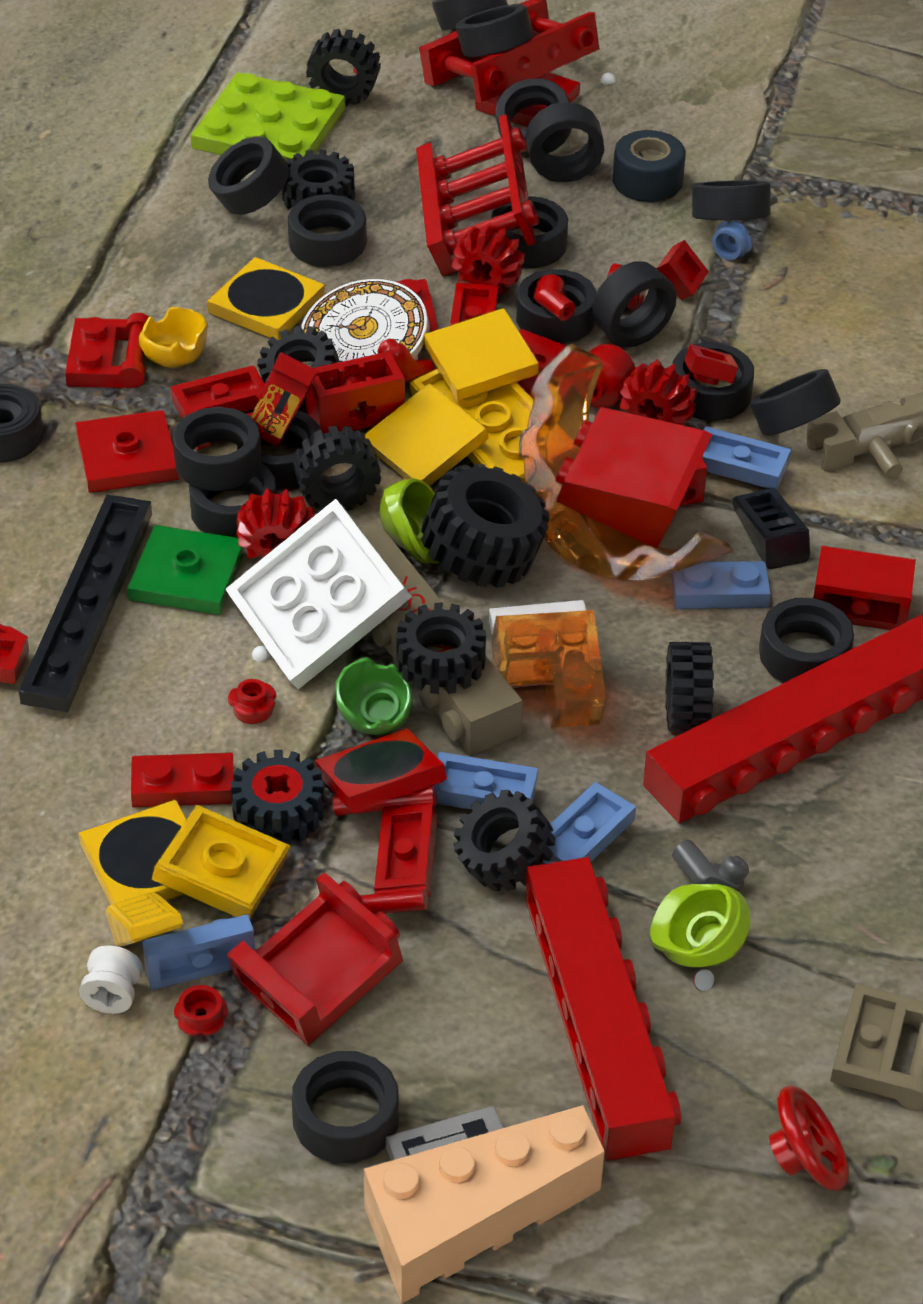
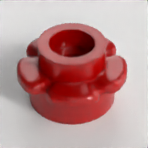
M247 679L240 682L238 688L230 690L228 703L230 706H233L234 715L238 720L247 724H258L266 721L271 716L275 707L274 699H276L277 694L270 684L264 683L259 679Z
M195 985L187 988L180 995L174 1008V1017L179 1020L177 1023L179 1029L191 1036H208L218 1032L224 1026L223 1018H226L228 1015L227 1003L215 988L208 985ZM201 1013L206 1014V1015H203V1016H197V1014H201Z

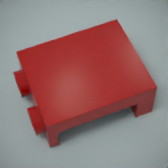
M325 872L316 879L319 889L318 897L256 951L242 940L227 953L236 981L307 1046L403 962L398 943L400 932L392 920L382 912L374 915L364 906L361 896L349 883L342 881L338 884Z

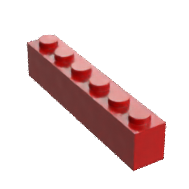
M589 857L527 867L526 905L594 1126L604 1149L605 1161L670 1150L674 1126L681 1124L680 1104L675 1091L667 1092L663 1081L666 1077L664 1056L660 1046L652 1047L648 1036L651 1033L649 1011L644 1001L637 1002L634 994L636 990L634 966L631 959L623 960L620 952L622 948L621 929L618 919L616 917L609 918L606 910L608 907V892L604 878L602 876L595 877Z

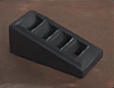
M775 488L732 498L733 508L762 561H765L768 569L805 562L810 558L809 529Z

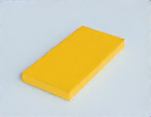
M435 369L409 382L412 396L430 383L486 428L489 439L467 456L474 465L484 464L487 468L493 469L494 466L502 468L508 474L512 475L514 473L521 477V481L525 484L532 485L559 471L566 456L575 460L580 450L577 446L573 445L572 440L517 382L460 401L456 400L439 369Z

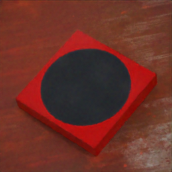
M408 728L315 760L316 768L319 767L324 783L354 814L447 780L444 763Z

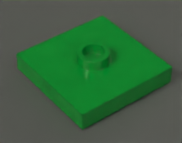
M154 525L127 588L128 599L220 615L228 596V592L225 589L234 581L245 553V548L238 546V539L235 537Z

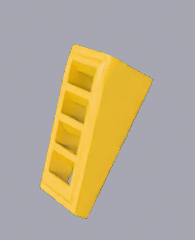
M146 893L109 905L106 908V916L115 945H119V947L181 928V924H183L181 914L156 893Z

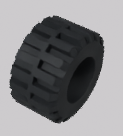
M475 464L473 468L468 465L459 466L456 471L450 470L447 472L443 480H440L422 524V542L424 547L430 549L428 555L431 559L442 564L440 568L448 574L452 572L457 575V579L466 583L468 580L475 582L476 586L487 587V584H492L494 587H505L506 582L514 584L520 581L521 576H526L548 530L550 516L549 511L544 509L546 506L544 499L535 495L536 489L533 486L522 482L521 477L514 473L512 475L503 471L504 469L495 466L493 469L487 468L484 464Z

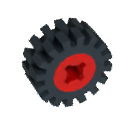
M274 750L273 758H267L265 751L256 754L257 763H254L250 758L243 761V770L237 768L233 774L234 781H231L234 821L272 838H282V842L291 845V836L295 835L299 841L307 838V829L313 833L318 829L319 820H323L324 780H322V773L319 767L314 769L311 759L306 757L300 763V753L291 751L289 758H284L283 750Z

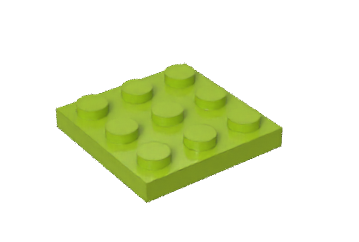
M237 72L192 132L191 148L222 155L229 147L239 141L257 136L266 137L285 160L288 158L293 160V155L297 153L304 157L307 150H312L313 154H315L345 110V96L330 93L324 89H311L293 85L287 81H275L257 77L251 73Z

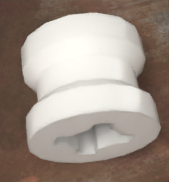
M107 945L94 949L87 963V969L90 974L84 976L79 988L80 998L86 1005L102 1013L117 1014L129 1010L135 996L132 985L136 984L140 979L142 962L131 951L118 946Z

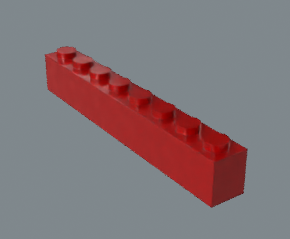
M923 614L646 751L643 786L680 824L696 815L708 813L717 804L737 794L749 792L756 784L777 773L783 774L788 772L797 763L816 753L822 754L827 752L836 743L855 733L861 734L866 732L875 723L894 713H903L912 704L923 699Z

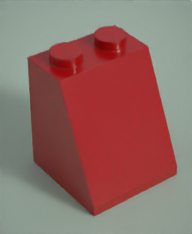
M600 407L593 423L584 419L573 445L579 447L580 450L575 460L566 456L554 482L562 485L556 502L657 549L685 495L713 434L697 428Z

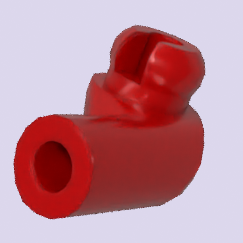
M545 275L537 283L534 293L535 301L561 321H566L575 312V304L564 296L565 284L559 276Z
M386 339L378 347V354L391 352L405 378V383H409L435 370L432 361L429 359L414 360L407 347L403 343H398L395 339Z

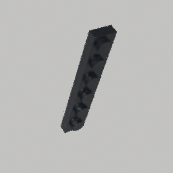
M106 494L20 686L19 697L21 705L63 712L69 711L152 517L151 501Z

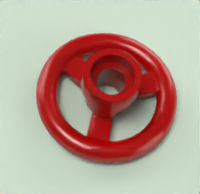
M794 1085L783 1087L777 1097V1110L782 1128L769 1136L770 1147L782 1169L791 1176L805 1169L824 1188L831 1191L843 1189L849 1179V1167L843 1146L834 1127L818 1103L806 1091ZM821 1155L829 1159L832 1172L821 1162Z

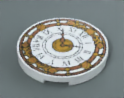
M384 279L359 280L335 288L311 307L301 326L304 333H306L308 326L315 327L317 333L321 330L327 333L328 339L331 338L340 362L378 354L377 350L380 343L389 338L395 339L398 343H403L414 360H418L417 354L424 345V334L430 333L427 312L419 296L400 283ZM307 362L308 366H310V367H311V366L313 365V363H314V362Z

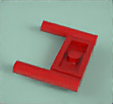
M435 785L355 813L382 811L374 884L375 892L374 894L360 895L364 906L374 915L378 912L391 914L428 909L437 828V814L434 809L435 805H437ZM337 796L333 797V809L336 816L354 814Z

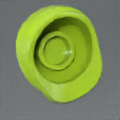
M404 479L384 489L380 502L382 526L384 531L421 563L437 564L439 562L433 561L428 555L430 549L424 547L422 542L423 533L421 532L423 521L435 493L430 486L419 479Z
M721 884L682 885L673 889L659 905L650 928L651 943L653 947L662 951L667 958L679 965L687 967L720 965L733 958L745 943L751 923L750 908L743 895L732 887Z

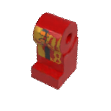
M280 352L272 368V372L251 415V418L258 424L261 439L276 447L279 446L318 371Z

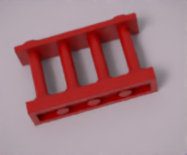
M547 0L524 1L520 4H524L528 10L534 33L531 40L500 53L481 57H466L462 53L457 31L419 47L425 84L437 86L462 75L473 79L476 101L482 103L502 94L514 83L526 79H535L599 50L595 13L588 12L565 23H559L549 20Z
M506 114L499 117L502 138L445 158L444 155L438 157L431 142L416 148L427 247L442 277L458 271L451 267L455 256L453 253L454 247L458 240L463 238L466 232L473 226L482 229L484 225L490 222L495 232H499L505 227L506 231L519 227L528 246L536 243L533 226L539 224L535 207L528 197L522 152L527 150V146L521 129L519 127L513 129ZM503 154L505 156V162L448 182V179L452 178V173ZM508 178L509 186L456 206H451V203L455 202V197ZM512 203L513 211L456 232L453 229L458 227V222Z

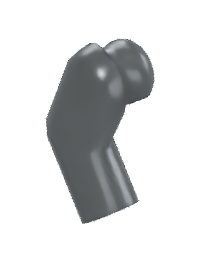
M691 840L680 843L672 853L674 860L694 884H721L739 890L745 884L743 879L749 874L748 864L742 858L730 855L724 858L722 864L711 863Z

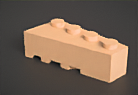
M583 1105L364 1168V1208L401 1304L419 1295L420 1287L437 1277L442 1276L445 1280L464 1269L465 1261L491 1247L495 1251L513 1241V1234L533 1222L541 1225L601 1190L604 1149Z

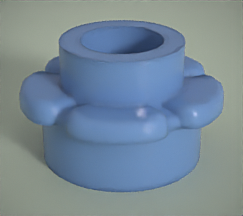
M723 221L716 228V233L712 238V245L715 252L721 258L734 260L738 256L743 257L745 252L750 251L752 239L746 227L740 222L732 221L729 223L728 221Z

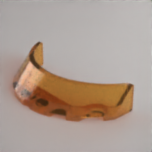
M574 344L567 345L538 375L531 394L536 397L532 405L528 425L520 435L519 458L524 459L525 484H530L536 489L535 495L544 499L546 503L544 509L549 511L550 520L544 537L545 541L555 552L572 565L591 574L620 581H641L663 577L732 553L733 550L727 542L704 532L697 533L678 551L662 547L656 549L556 502L562 485L554 481L566 456L575 460L580 450L579 447L573 445V442L584 419L589 421L594 389L603 367V363L598 356Z

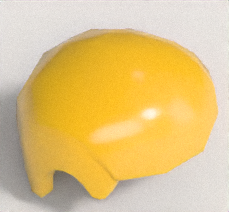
M171 307L167 310L166 315L161 321L156 322L153 317H148L143 331L139 334V345L146 357L158 365L169 368L184 367L192 364L203 353L207 341L208 323L203 315L192 309Z

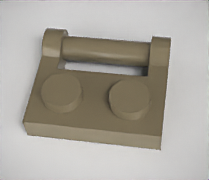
M855 984L830 1082L897 1099L904 1108L922 1111L923 1001ZM903 1023L913 1025L918 1030L908 1074L892 1070Z

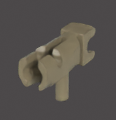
M923 392L902 397L900 399L901 405L895 404L892 401H886L881 405L854 412L842 418L837 411L824 414L808 423L807 447L810 450L824 448V460L822 462V469L824 471H832L853 465L854 456L871 453L888 478H895L902 473L903 467L891 449L912 445L923 440Z

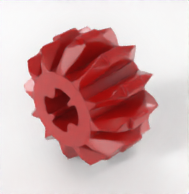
M489 222L482 229L473 226L466 232L463 238L458 240L454 247L453 253L455 256L451 267L460 271L458 282L468 281L471 284L498 285V293L503 295L521 277L523 269L521 266L524 262L525 253L517 250L519 239L509 240L506 237V227L499 232H495Z
M657 359L650 363L649 366L641 363L640 366L634 369L630 377H627L620 392L623 397L619 408L628 411L630 414L684 426L685 422L689 421L695 412L696 404L694 400L696 399L697 389L688 386L690 374L679 375L675 372V363L664 368Z
M266 488L262 496L250 494L246 505H242L237 514L238 546L246 548L248 558L260 556L264 558L315 516L314 509L306 507L304 496L291 498L287 488L281 494H274L269 488Z

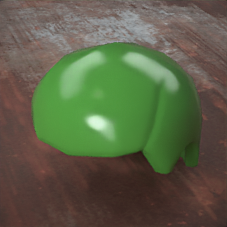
M369 657L360 658L344 667L335 682L336 702L342 717L349 726L363 734L386 735L389 732H394L406 723L413 709L412 686L402 679V673L398 672L394 664L385 666L374 663Z

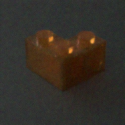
M594 610L496 616L491 641L493 662L510 686L545 683L551 728L600 725L606 703V692Z

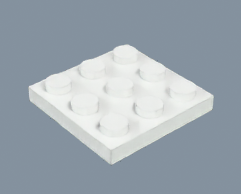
M337 499L327 505L225 589L286 677L298 690L412 597Z

